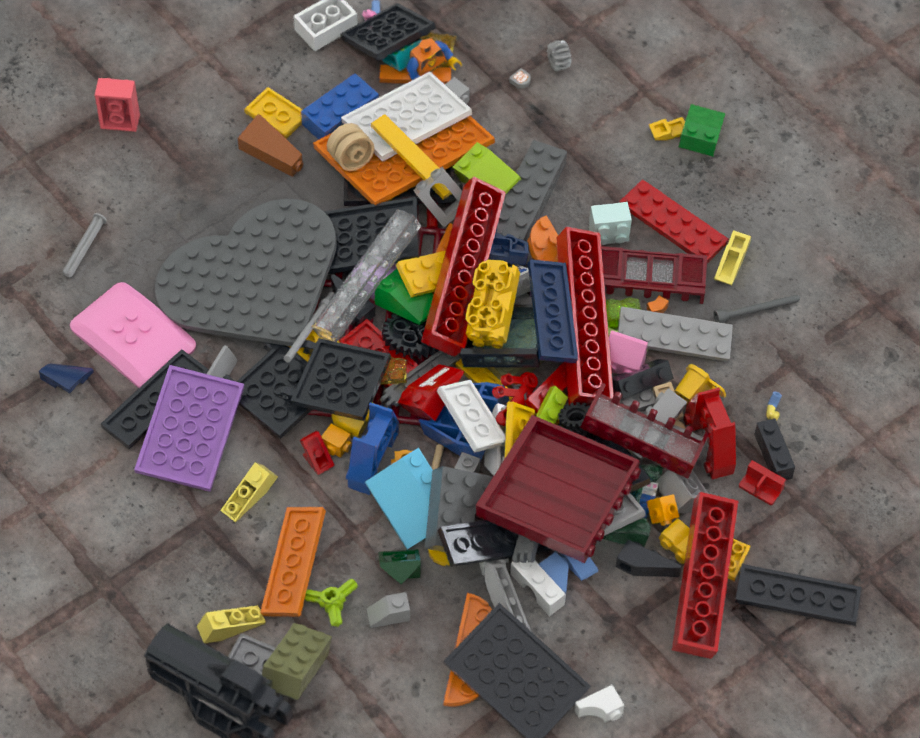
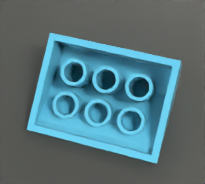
M419 448L365 481V484L406 549L411 548L426 538L432 468Z

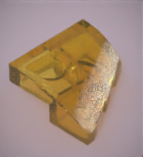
M391 357L380 384L407 383L406 359Z

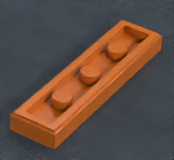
M381 65L380 83L406 84L412 81L407 67L401 71L396 70L390 65ZM438 67L431 72L444 85L451 80V68Z

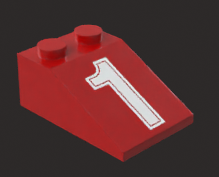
M438 364L408 385L397 403L412 415L436 421L445 406L437 392L438 388L458 383L464 371Z

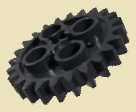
M392 314L391 319L387 318L386 322H384L381 334L383 336L382 341H385V346H390V351L396 350V355L403 353V357L409 355L410 359L413 356H417L420 359L421 355L428 358V353L434 355L435 351H439L421 342L426 321L419 325L399 315Z

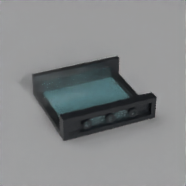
M532 304L514 305L507 343L503 344V348H493L492 346L485 345L484 347H476L473 345V341L468 339L467 348H461L460 352L463 367L539 368L540 360Z

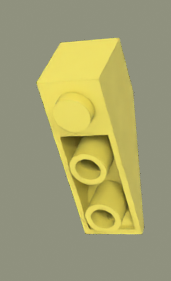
M255 462L221 511L234 522H237L268 492L278 476L264 465Z
M259 606L206 612L197 628L203 642L211 643L223 641L263 625L266 621L260 613Z

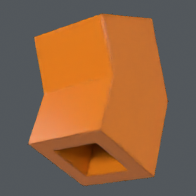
M658 296L655 301L647 303V311L664 313L668 308L669 301Z

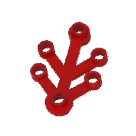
M529 372L523 373L521 377L512 376L509 373L502 375L500 380L503 386L511 384L521 386L519 389L504 388L501 385L494 387L492 390L493 396L497 399L504 396L513 397L510 402L529 407L524 402V395L526 393L528 398L538 385L536 375ZM507 407L496 415V421L501 426H506Z

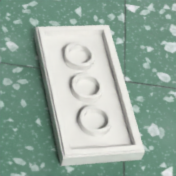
M471 380L438 388L439 396L474 453L505 445V434Z

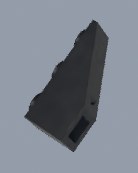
M629 539L616 561V568L633 576L679 577L682 567L677 561L667 559L657 551L649 550L639 542H633Z

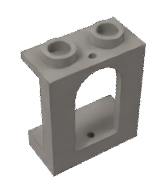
M443 167L437 168L432 171L428 179L422 180L416 185L414 192L442 226L445 227L455 219L462 190ZM436 183L444 184L457 199L444 211L440 209L430 196V189Z

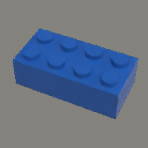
M354 73L301 111L302 125L319 140L344 125L341 119L342 116L379 98V94Z

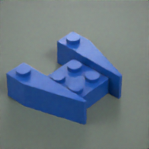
M489 382L473 383L491 413L496 404L507 406L509 397L504 396L497 399L493 396L492 390L494 387L500 386L499 384ZM446 405L436 421L419 420L423 433L427 437L459 456L464 452L480 458L481 461L485 450L474 453Z
M371 402L369 404L370 421L367 427L368 432L361 439L353 438L349 470L346 474L348 488L368 495L371 492L365 481L377 474V469L387 447H393L399 434V421L393 410Z

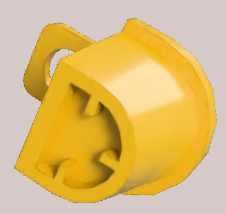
M689 364L686 367L687 372L675 389V393L687 402L686 405L697 393L718 387L720 388L719 395L723 398L726 397L725 390L711 380L708 373L694 364Z

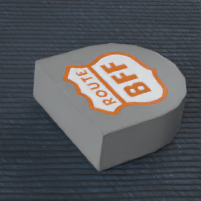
M522 68L509 78V82L518 88H526L530 85V74Z

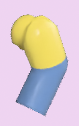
M773 392L768 402L766 411L768 420L775 418L777 421L780 416L779 412L775 411L782 397L778 392Z

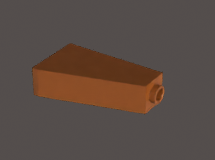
M260 114L252 120L238 137V147L241 151L291 177L301 171L303 167L302 153Z

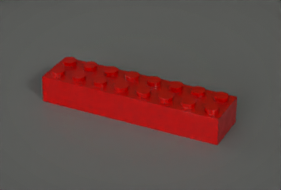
M699 492L693 501L672 644L673 651L712 659L718 652L738 500Z

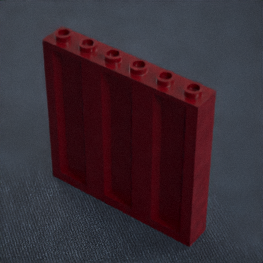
M532 415L477 502L476 516L585 563L588 557L591 558L593 556L596 543L598 541L601 542L606 526L612 524L613 514L616 510H620L623 504V497L630 493L633 480L638 479L641 473L639 460Z

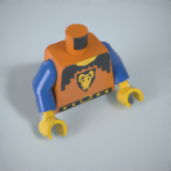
M432 38L422 40L420 45L412 49L410 60L407 64V71L411 80H414L428 72H433L446 63L447 60H449L448 65L456 70L454 68L456 62L460 66H462V63L453 57V53L445 43L440 41L434 42Z

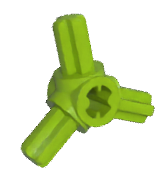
M349 579L339 588L329 587L322 592L308 589L304 600L318 603L320 607L325 608V612L329 614L331 626L339 627L342 624L341 611L343 603L346 602L345 597L357 589L358 584L354 579Z

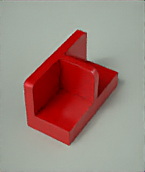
M752 460L748 465L746 475L739 483V488L772 506L783 491L786 479Z

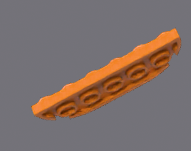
M546 215L540 218L530 229V236L528 238L529 252L533 260L558 262L556 239L558 234Z
M467 593L456 647L493 610L487 601L474 594ZM450 670L444 706H461L477 699L479 696Z

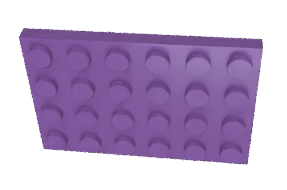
M169 365L134 469L135 473L211 492L244 390V384Z

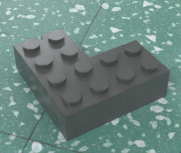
M445 466L432 470L425 549L445 552L437 531L441 526L474 522L475 518L485 520L476 516V504L493 476Z

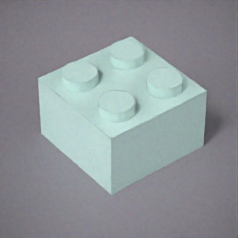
M628 202L591 206L589 231L600 233L601 245L629 242L632 220Z

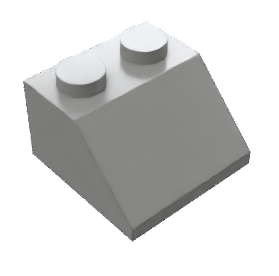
M667 470L656 481V483H659V492L663 496L674 494L678 513L687 514L691 512L693 501L699 492L709 494L693 470L688 479Z

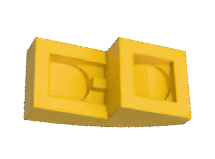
M683 117L669 122L663 119L649 124V128L655 140H670L681 137L685 121Z

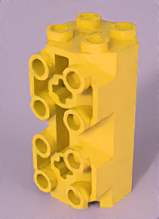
M487 260L481 262L478 268L475 269L473 278L474 296L471 303L468 304L465 318L468 322L466 335L469 340L473 341L474 346L484 347L485 345L492 346L493 348H503V344L507 343L520 277V271L517 266L512 265L511 268L508 267V262Z

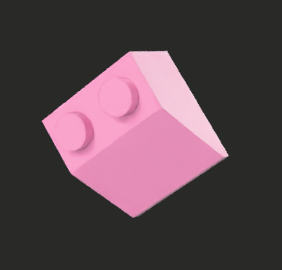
M611 330L609 347L612 373H631L643 369L642 365L645 364L648 342Z

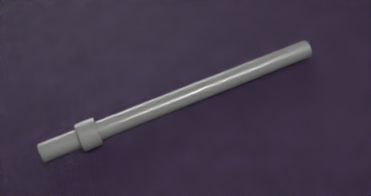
M329 292L326 298L321 300L318 305L319 308L284 356L286 362H291L322 315L330 309L331 302L336 297L334 292Z

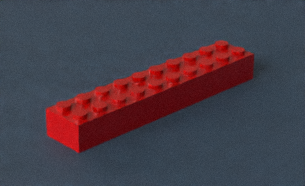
M474 176L463 186L421 340L422 343L453 357L457 356L461 352V348L466 346L468 322L465 318L468 304L471 303L474 296L473 278L475 269L478 268L481 262L489 259L506 194L505 191Z
M565 227L556 237L558 262L566 263L578 353L576 363L566 362L569 406L570 403L576 405V402H580V405L585 403L587 407L588 405L591 406L602 383L606 384L602 394L611 399L614 396L601 238L598 232Z

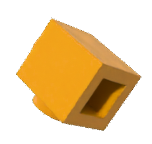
M332 423L321 436L330 455H336L341 458L352 447L351 434Z

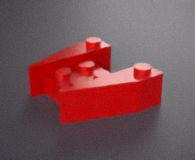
M719 387L697 393L686 405V411L683 414L685 424L693 427V431L705 429L709 433L707 438L709 446L704 469L706 473L710 474L712 480L734 474L736 466L735 422L731 423L719 396Z

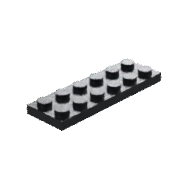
M183 349L101 423V428L128 449L132 448L147 433L169 365L207 374L209 369Z
M487 520L441 526L437 530L450 567L513 558L519 534ZM538 544L536 554L547 553L551 548Z
M741 564L735 603L855 626L861 587Z

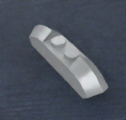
M498 560L486 562L484 571L485 582L494 607L498 603L502 604L530 630L505 563Z

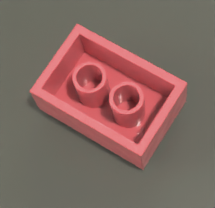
M98 78L95 99L100 128L136 132L140 113L135 81Z

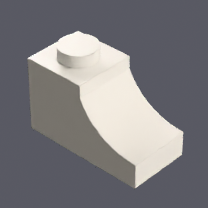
M613 685L585 697L575 704V712L578 717L594 715L602 718L604 722L619 719L624 710V704Z

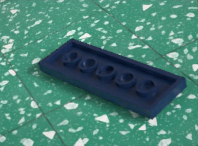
M530 259L528 262V272L539 360L576 363L578 353L566 263Z

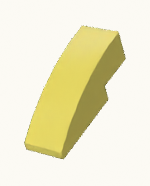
M733 230L714 280L729 285L733 284L751 242V236Z

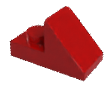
M314 431L300 439L305 450L303 457L317 475L335 466L319 431Z

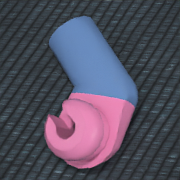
M373 0L372 9H367V12L363 11L362 15L365 20L380 12V1Z

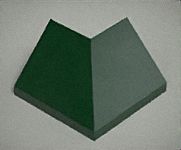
M419 549L379 551L380 567L401 585L406 579L421 578Z

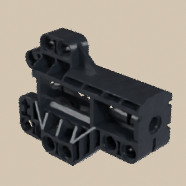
M170 623L165 624L160 629L144 654L149 676L156 682L183 696L196 723L221 738H230L233 733L241 738H275L274 731L269 726L258 721L262 714L268 716L270 720H276L286 726L293 718L292 707L284 701V697L282 695L279 697L274 695L276 690L271 688L273 685L272 680L263 677L259 672L245 664L227 657L220 651L170 625Z

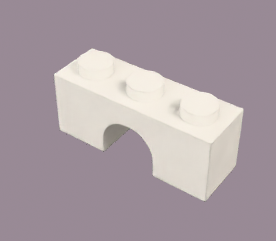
M535 560L533 563H528V561L526 563H511L510 574L523 588L528 585L536 596V603L548 616L565 605L566 594Z

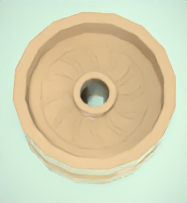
M348 123L332 132L328 138L327 151L344 170L354 171L369 162L374 153V143L358 125Z

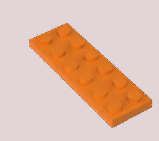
M287 507L260 612L263 616H301L326 513L324 507Z

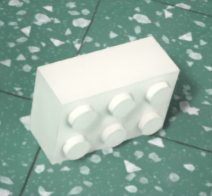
M321 0L294 15V30L314 51L341 37L340 34L357 25V13L345 0Z

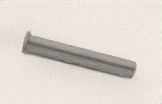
M99 213L93 214L92 222L63 269L64 276L69 278L73 276L100 228L107 222L103 215Z

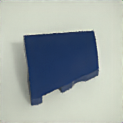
M496 228L489 260H501L511 264L526 266L528 242L517 239L511 234L501 235L497 233Z
M50 363L39 370L40 379L54 388L58 386L70 394L79 383L83 384L94 371L92 368Z

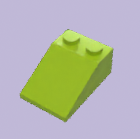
M478 142L453 166L459 181L467 183L474 176L506 193L521 179L517 173L492 151Z

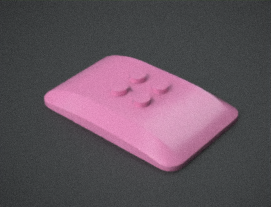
M123 282L115 284L70 323V328L75 335L138 388L181 349L189 355L196 349L195 340L185 330L169 319L162 310L146 297Z

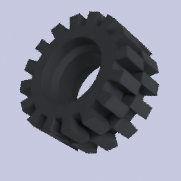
M576 402V405L570 403V407L565 405L564 409H561L558 414L560 427L586 436L588 431L580 427L590 406L586 407L585 403L580 405V402Z

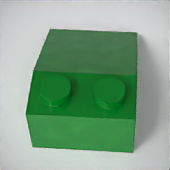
M691 104L678 147L714 156L726 113Z
M397 269L374 286L375 305L419 325L427 320L434 294L428 293L410 297Z

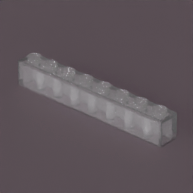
M399 209L396 210L311 326L320 338L334 342L340 339L420 229L421 225L413 214Z

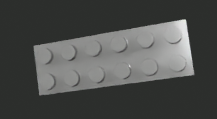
M627 307L620 308L618 333L648 342L647 349L729 362L733 328L731 324Z

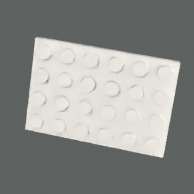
M428 72L342 116L341 119L343 124L354 123L358 125L374 143V154L384 161L397 153L371 127V123L383 114H386L417 144L472 115V109L435 75Z

